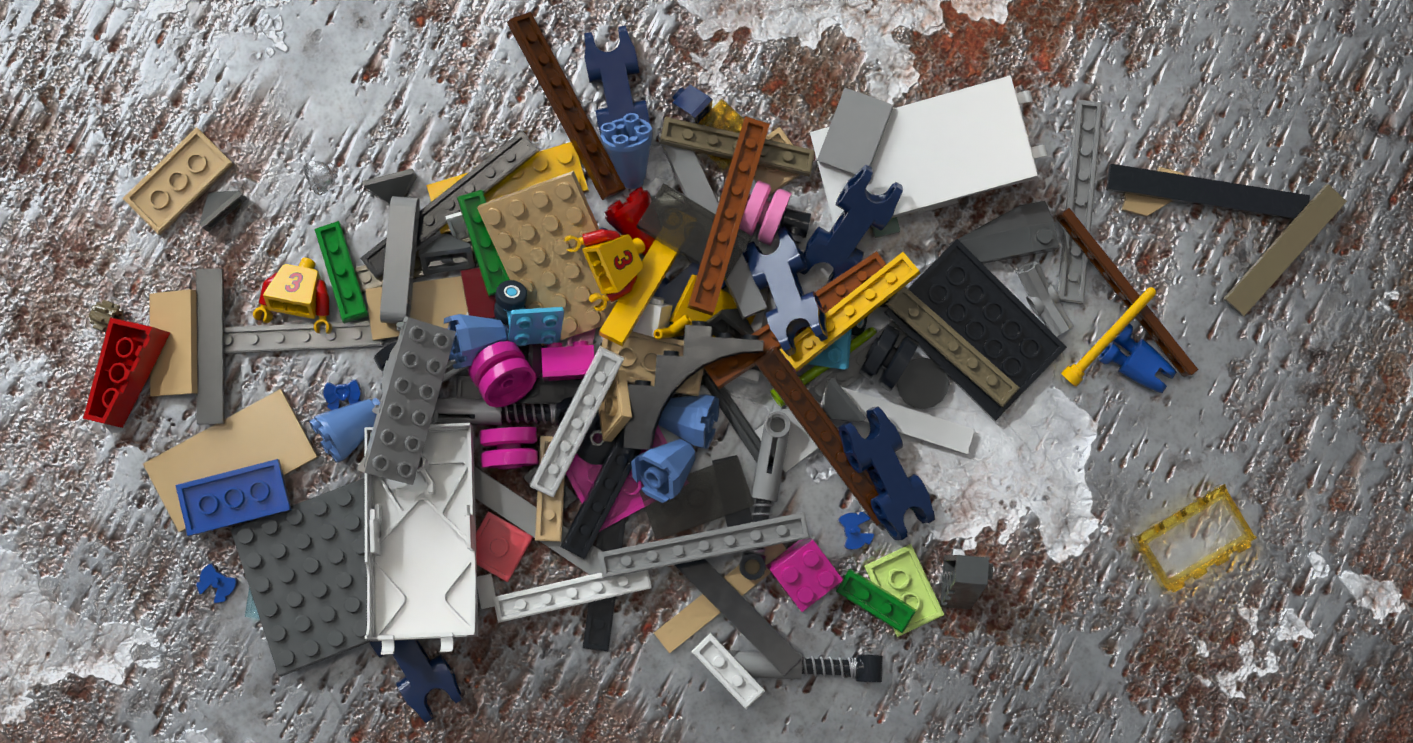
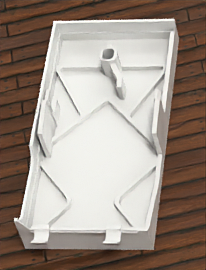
M1010 75L894 108L871 164L873 174L866 190L871 194L881 195L895 182L901 184L903 192L892 218L916 211L923 213L958 203L957 199L977 193L1038 180L1034 159L1047 157L1048 155L1045 145L1031 147L1020 108L1021 104L1033 102L1031 91L1027 90L1016 93ZM829 127L810 132L816 159L819 156ZM818 162L833 224H835L844 211L835 205L836 200L848 180L855 175Z
M470 423L430 424L413 485L365 473V564L367 568V632L365 639L382 641L381 655L394 654V640L441 638L440 652L453 651V638L478 637L474 431ZM373 427L364 428L365 454Z

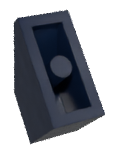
M689 85L686 89L681 87L672 97L674 100L672 108L687 122L700 124L712 111L713 99L692 85Z

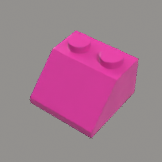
M588 341L572 342L573 346L562 347V343L547 344V348H541L543 380L583 379L594 358V345H588Z

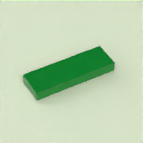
M851 568L836 590L837 593L901 633L905 631L917 611Z

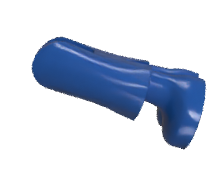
M1129 323L1104 349L1098 361L1104 365L1114 362L1120 365L1118 372L1153 391L1163 393L1167 386L1155 377V374L1159 371L1164 376L1173 379L1177 372L1144 339H1140L1137 343L1132 339L1133 326ZM1118 346L1130 352L1129 354L1131 356H1126L1125 354H1123L1118 348Z

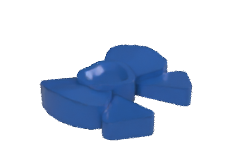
M356 379L348 384L339 385L327 382L324 386L323 395L327 403H329L328 408L330 410L339 408V401L348 398L350 404L360 402L361 387Z
M859 512L858 514L847 513L838 518L839 523L844 527L846 537L844 547L846 549L861 548L864 544H870L874 537L873 533H860L858 525L870 520V517L864 512Z
M212 563L204 567L200 574V582H197L196 586L199 594L204 593L210 585L213 588H217L214 603H219L227 600L226 596L236 589L238 580L235 577H227L218 572Z

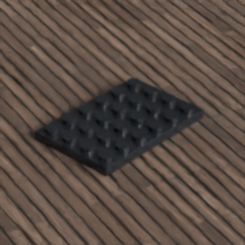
M955 239L907 289L1020 387L1004 407H1000L892 310L888 308L884 312L907 336L918 341V347L993 421H996L1067 348L958 239Z

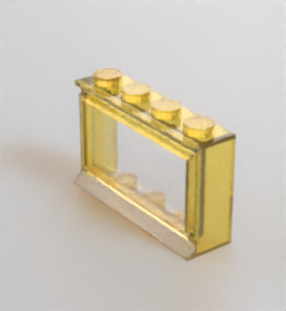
M1225 484L1216 485L1213 487L1214 490L1205 495L1198 496L1192 503L1173 511L1172 515L1162 521L1151 524L1150 528L1140 534H1134L1130 537L1162 591L1171 590L1173 593L1180 590L1186 585L1184 581L1192 576L1194 579L1205 575L1208 572L1207 567L1214 563L1216 566L1225 563L1230 559L1229 554L1236 550L1238 553L1245 551L1252 546L1251 541L1257 538L1228 493Z

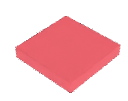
M488 511L476 532L477 565L509 582L534 537Z

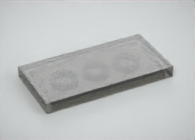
M663 183L636 228L700 266L715 214ZM741 229L737 233L724 281L727 280L752 239L751 235Z
M738 457L689 473L681 492L664 503L645 495L642 490H639L656 540L753 507L752 505H754Z

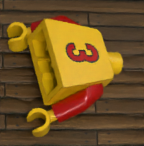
M605 229L582 234L580 238L572 235L564 238V241L571 239L576 241V245L573 248L566 249L567 251L576 252L581 245H585L582 251L601 291V294L593 293L589 297L591 303L601 299L600 304L594 306L595 310L603 311L608 301L613 302L632 291L637 274L643 269V263L639 254L645 250V245L641 239L634 238L632 240L629 235H620L617 231Z
M302 258L299 266L282 265L278 272L263 282L259 298L261 306L254 310L253 317L256 320H260L264 312L263 322L270 323L273 319L271 311L315 319L317 315L319 320L314 323V330L320 334V325L325 323L326 333L330 334L332 325L327 321V316L329 315V294L326 283L321 280L319 272L314 269L316 263L310 258Z

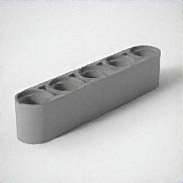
M392 196L390 201L380 307L381 323L397 324L398 322H403L404 317H410L420 212L419 198Z

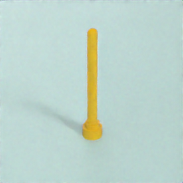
M1147 288L1077 364H1073L1071 367L1068 365L1061 374L1071 384L1077 387L1082 382V377L1085 375L1084 371L1156 295L1155 288Z

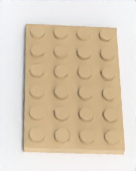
M574 171L478 206L477 209L509 279L522 283L527 289L526 309L563 307L564 317L560 340L603 326L619 299L613 302L608 301L603 311L594 309V306L600 304L601 299L591 303L589 297L593 293L601 294V291L582 251L585 245H581L576 252H570L566 249L573 248L576 245V241L574 239L564 241V238L569 235L580 238L582 234L599 230Z

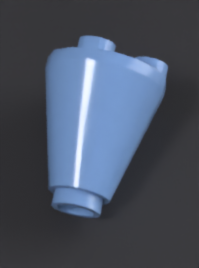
M635 113L626 114L621 119L604 123L601 126V141L621 182L629 189L639 188L644 183L653 135L650 124L643 119H639V116Z
M377 398L363 400L318 414L309 421L314 432L320 434L323 438L320 442L323 449L328 455L331 454L337 463L345 460L365 439L364 428L374 426L377 414L373 413L372 409L375 405H380Z

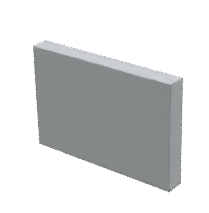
M844 88L817 161L854 175L865 165L871 167L893 110V104Z

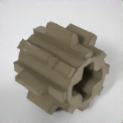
M103 300L102 303L96 302V305L91 307V312L88 316L90 317L89 322L93 324V328L105 333L110 317L124 320L123 310L120 309V305Z

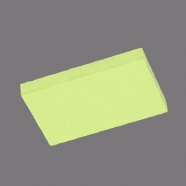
M911 544L864 565L870 581L917 610L903 633L893 628L896 637L944 615Z

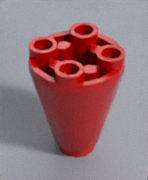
M639 187L629 194L626 198L627 201L624 203L618 200L607 208L608 210L605 211V219L621 235H629L632 240L634 238L641 239L645 245V250L642 252L645 256L662 228L648 190H643L642 187Z

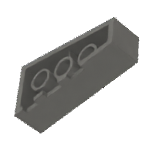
M944 555L940 607L972 609L988 585V579L992 580L993 563H989L988 557Z

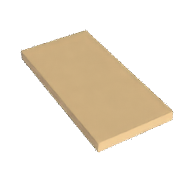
M279 389L226 418L225 424H215L143 463V466L178 532H183L186 528L175 485L275 459L280 460L283 476L317 459L318 455L282 389Z

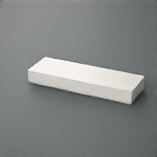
M711 633L691 651L745 709L765 692Z

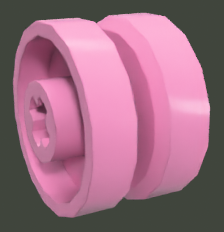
M758 180L752 194L748 196L738 233L751 237L757 225L760 224L762 226L758 234V241L771 246L792 193L778 189L772 201L769 202L767 200L771 191L770 184Z

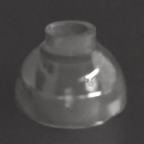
M309 161L304 165V173L308 184L317 195L321 196L326 193L332 186L333 179L338 177L332 163L325 164L321 161Z

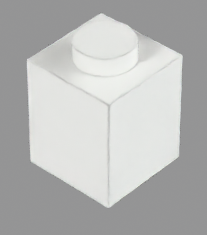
M653 296L635 325L633 332L654 337L653 333L656 329L668 328L673 305L664 303L663 298Z

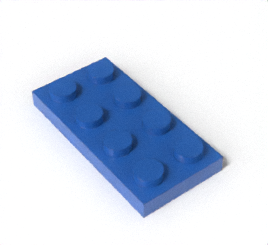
M279 459L175 485L187 536L292 510Z

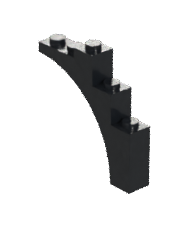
M692 321V325H685L683 356H679V351L664 350L663 355H657L655 385L651 386V381L635 380V385L628 384L632 418L625 425L624 448L653 449L656 429L664 409L674 393L691 376L723 358L740 354L764 353V340H759L758 335H744L743 339H735L733 334L717 333V337H713L712 326H707L708 322Z

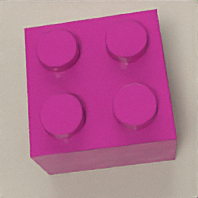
M811 537L798 540L766 565L801 612L805 611L843 581Z

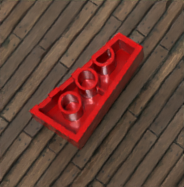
M110 317L83 419L123 428L171 332Z

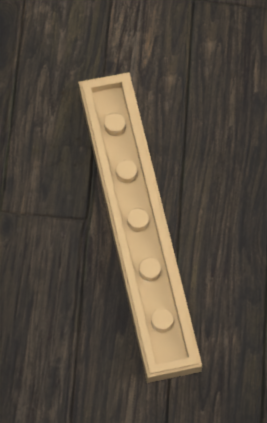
M777 544L764 547L766 549L764 552L766 556L765 564L767 565L787 550L785 546ZM750 559L745 564V570L749 574H755L760 569V564L755 559ZM738 565L723 578L743 596L771 572L766 567L761 578L749 580L741 574ZM702 594L657 629L654 634L666 650L671 653L721 612Z

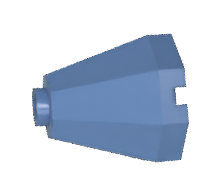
M462 314L444 318V324L449 323L446 329L456 331L449 360L455 359L456 364H453L454 369L471 366L472 361L480 351L497 342L508 340V327L503 325L501 320Z
M706 394L671 398L662 413L658 425L694 446L708 449L715 435L716 429H712L714 421L717 422L719 417V398Z
M678 439L650 449L631 461L632 476L637 483L639 481L643 483L644 487L641 489L645 495L664 503L681 492L696 460L694 448L689 442Z

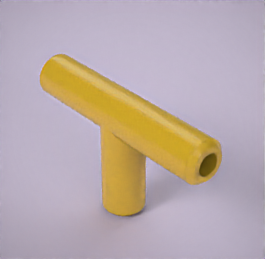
M683 315L668 328L656 329L653 335L656 339L683 336L685 334V325L691 323V318L688 315Z

